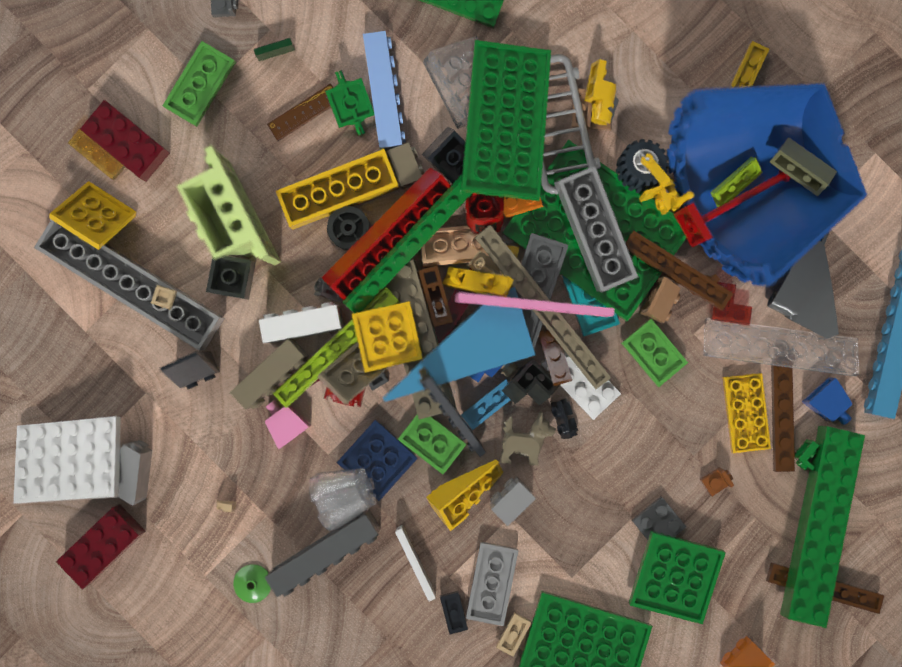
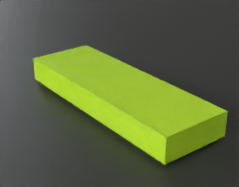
M750 157L710 192L717 207L734 199L763 173L756 157Z

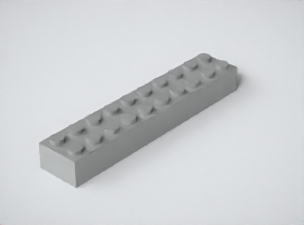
M53 220L50 221L34 246L38 251L197 350H205L225 319L107 244L98 250ZM157 285L177 291L172 309L151 304Z

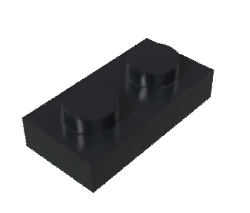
M459 591L440 595L449 635L468 630Z

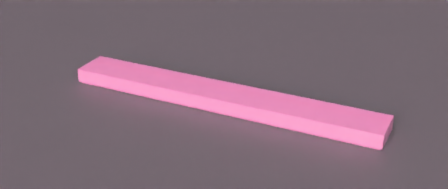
M467 293L455 294V301L460 303L611 317L614 315V308Z

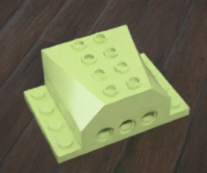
M213 146L205 148L204 150L207 154L205 160L211 169L177 186L189 209L187 211L188 217L192 222L195 221L198 227L196 232L199 238L205 240L214 259L225 255H241L245 257L255 255L256 258L259 257V259L273 265L280 263L281 260L230 161Z

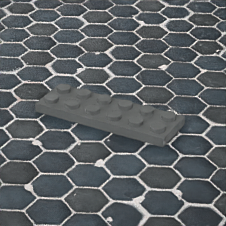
M531 233L522 260V266L548 299L551 300L568 244ZM516 290L518 299H523L522 296ZM522 309L534 349L543 323L533 310Z

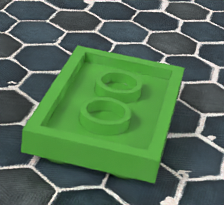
M649 319L621 342L657 387L664 384L688 363L652 319Z
M418 414L398 438L400 442L441 474L446 472L467 445L432 416L419 420Z

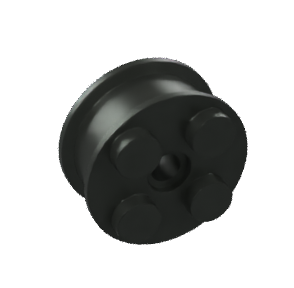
M351 206L335 210L327 222L329 238L336 246L343 250H349L371 228L366 215L358 208ZM347 226H352L350 231H346Z

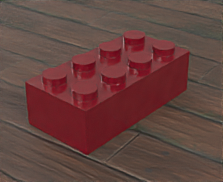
M106 100L102 101L80 128L88 137L145 182L148 181L170 154L169 151Z
M118 504L99 519L56 563L83 590L91 585L146 531L121 504Z

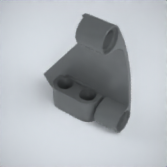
M829 232L790 268L780 289L771 295L767 303V307L785 315L786 318L826 339L839 334L831 276L824 245Z

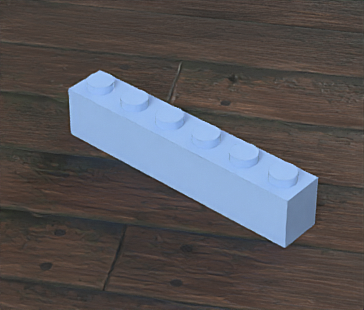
M386 31L363 34L379 148L380 150L384 149L387 151L403 145L402 143L406 142L405 132L400 130V124H403L402 112L397 110V105H400L399 93L395 94L394 86H398L396 74L392 75L391 69L395 67L394 57L389 55V49H392L391 37H387Z

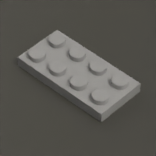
M480 542L466 619L504 626L518 549Z

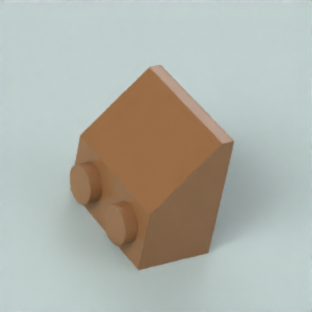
M666 277L657 279L640 314L658 323L668 321L672 315L671 308L673 303L676 304L681 296L679 293L681 288Z

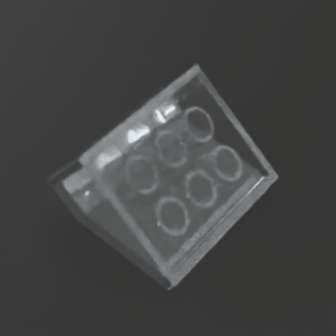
M477 36L432 50L422 61L457 129L467 126L474 41L479 40Z

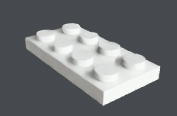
M564 351L572 381L560 384V386L594 420L621 393L609 380L598 389H595ZM545 359L541 365L550 374Z

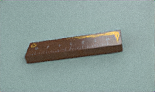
M331 83L267 124L277 141H280L331 108L325 93L326 90L334 88Z

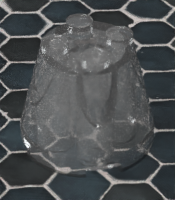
M364 468L320 472L310 478L311 500L316 502V507L320 512L318 518L329 531L341 528L377 504L373 494V489H375L374 481L372 478L368 479Z

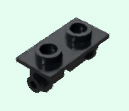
M564 398L551 402V411L556 419L557 431L561 439H570L573 436H577V431L579 430L575 418L568 419L567 417L573 414L570 401Z

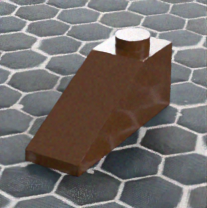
M438 266L419 270L434 327L453 322Z

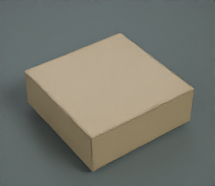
M157 285L151 304L172 309L177 291Z

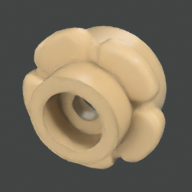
M516 361L503 365L501 367L503 370L501 374L509 377L518 368L515 364Z

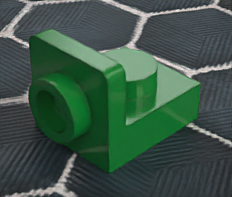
M806 439L795 452L796 464L803 470L809 469L813 471L815 467L807 460L815 456L819 445L813 440Z

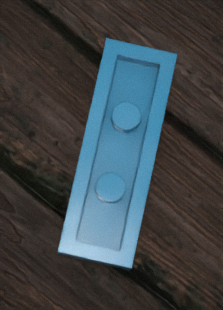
M506 379L461 414L472 430L511 400L502 392L508 384Z

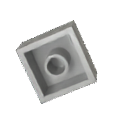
M518 477L515 479L510 478L504 484L505 489L501 493L497 491L490 498L491 510L507 526L536 499L534 494Z

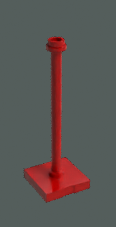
M779 170L778 175L703 216L699 214L694 203L674 213V216L691 247H694L712 238L705 224L706 222L781 181H790L791 177Z

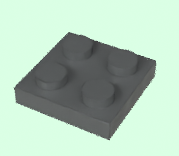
M661 496L631 520L647 540L651 531L675 537L686 528V525Z

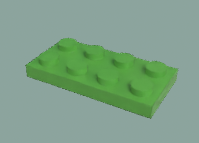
M201 41L162 106L197 127L234 67L235 60Z

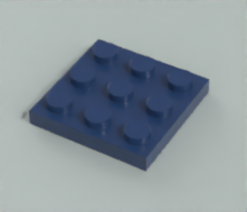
M375 419L336 463L380 501L418 457Z

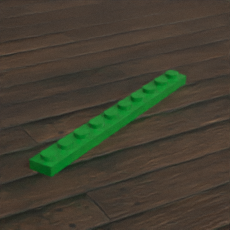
M462 175L346 297L343 303L352 312H362L469 198L472 193L461 192Z

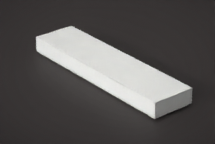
M403 525L396 528L395 533L428 601L436 598V593Z

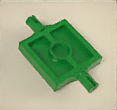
M340 70L339 73L335 72L339 84L332 89L326 90L325 93L339 128L346 125H354L358 136L361 133L364 134L365 131L361 122L375 114L362 78L346 81L343 70Z

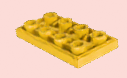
M762 373L722 377L731 453L771 449Z

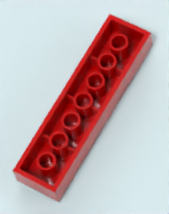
M429 168L321 279L345 300L451 185L441 173Z

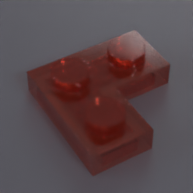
M717 282V284L732 292L733 295L722 311L712 305L710 320L750 326L752 306L734 304L736 285Z

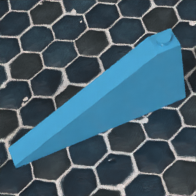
M515 287L510 288L507 298L518 299ZM480 305L382 397L383 401H390L425 390L419 382L422 378L418 372L424 367L436 383L441 385L534 356L535 352L522 309Z

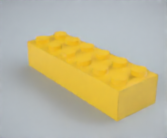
M382 149L275 192L287 223L294 230L328 217L335 210L342 207H353L399 189L386 152Z

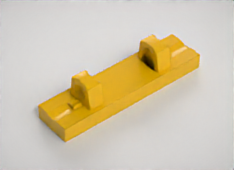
M449 267L442 284L450 288L507 297L513 279L508 276Z

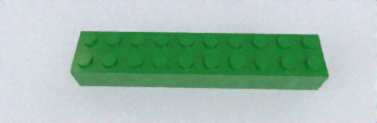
M818 426L815 442L819 447L816 449L817 453L811 460V464L815 469L813 471L809 470L780 611V615L789 620L827 628L865 439L863 434L829 426Z

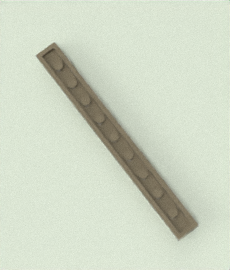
M491 225L475 237L502 273L513 279L512 285L523 299L551 302ZM533 310L595 389H598L611 378L560 312Z

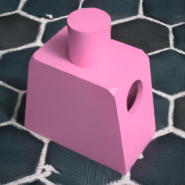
M274 400L266 406L272 416L265 423L278 449L311 426L291 405L288 408L283 407L281 409Z

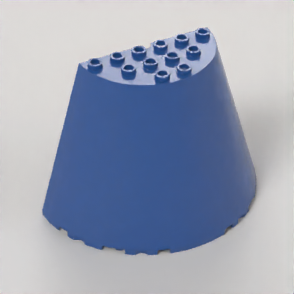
M825 83L697 89L688 94L680 102L682 104L681 107L676 108L674 112V120H671L668 132L672 135L669 149H667L669 158L668 171L669 174L673 173L675 189L680 197L688 191L694 193V197L684 203L680 210L692 203L695 204L701 216L716 209L717 205L710 192L750 157H756L763 173L737 196L778 175L780 169L771 164L770 161L788 137L837 171L830 184L818 196L791 178L790 181H781L705 223L712 238L699 245L703 247L704 252L709 258L713 257L714 260H718L723 265V271L732 277L736 276L744 283L751 281L752 285L757 286L773 284L868 196L850 147L842 142L844 132Z

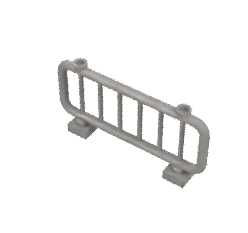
M562 54L551 55L550 63H563L566 73L549 76V80L567 77L570 91L548 95V99L571 95L574 109L550 113L546 115V118L576 113L579 127L545 133V137L580 131L583 145L544 152L543 156L584 149L587 163L546 171L543 160L541 185L550 194H558L556 187L549 184L547 175L586 167L589 169L594 166L596 170L600 169L599 158L593 157L576 79H579L578 67L573 68L570 59Z

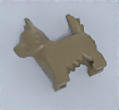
M540 411L529 433L513 432V417L510 416L507 421H504L501 463L511 464L510 455L515 453L519 454V456H528L529 465L538 466V456L544 439L552 437L556 428L549 425L548 420L543 418V413Z

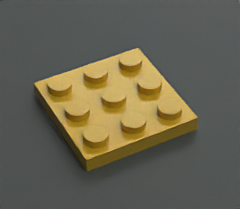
M90 181L49 213L51 220L98 250L136 217L135 210Z
M410 301L351 314L364 372L423 359Z

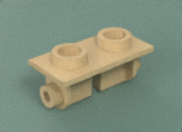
M479 251L468 264L470 268L478 272L505 276L491 257L482 251Z

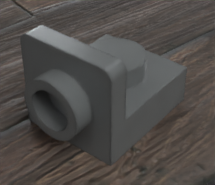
M211 0V15L213 17L236 16L238 0Z
M321 277L316 281L314 285L315 296L324 297L338 303L342 302V298Z

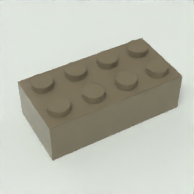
M287 339L240 382L230 394L245 410L258 408L266 401L264 397L272 395L279 388L278 384L287 381L293 375V370L300 368L307 362L306 358L309 355L294 339Z

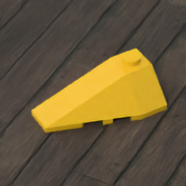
M495 459L440 485L426 498L446 527L452 531L468 517V510L473 504L477 505L481 501L479 497L484 491L490 490L503 474V470Z

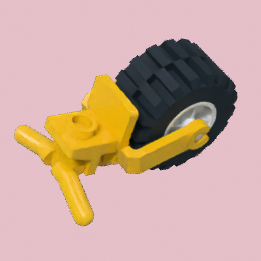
M640 139L639 142L635 140L628 144L616 163V166H618L616 173L619 174L617 178L619 181L623 180L622 185L624 187L627 185L630 191L635 189L636 193H640L643 190L644 193L639 198L640 202L655 198L656 208L664 215L670 209H672L673 213L678 212L684 203L694 197L692 191H688L681 197L679 196L673 179H670L667 175V169L669 168L667 161L669 158L668 155H664L666 152L664 148H659L660 144H653L652 140L645 142V139Z

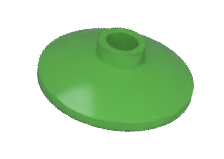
M256 564L242 567L236 573L233 581L237 596L248 603H257L265 599L271 590L265 579L269 572L264 567ZM252 582L254 588H249L248 583Z

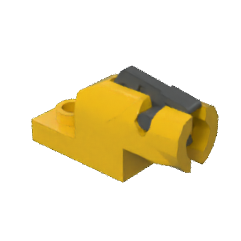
M602 59L591 64L584 101L593 103L591 122L598 125H607L613 120L619 100L615 96L616 84L603 80L607 73V61Z

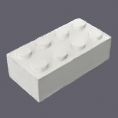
M333 302L321 304L322 308L317 309L314 306L303 307L301 312L287 310L283 311L281 316L275 313L263 315L264 319L259 320L263 343H274L341 330L344 327L341 307Z

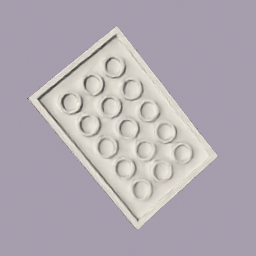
M114 416L17 426L13 503L119 497L121 417Z

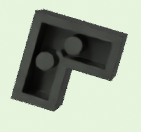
M532 358L517 372L502 392L515 404L528 394L538 405H541L553 395L560 385L553 386L551 375Z

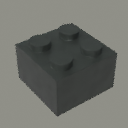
M212 256L206 292L249 300L256 262L229 256L214 259Z

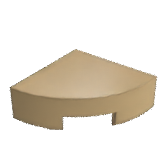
M217 500L216 508L218 510L223 509L225 512H232L236 508V502Z

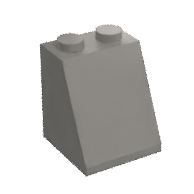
M138 440L123 444L120 449L119 498L131 505L145 500L148 492L152 450L143 441Z

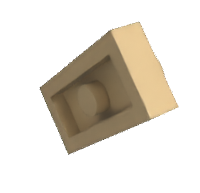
M514 612L496 648L514 657L531 625V620Z

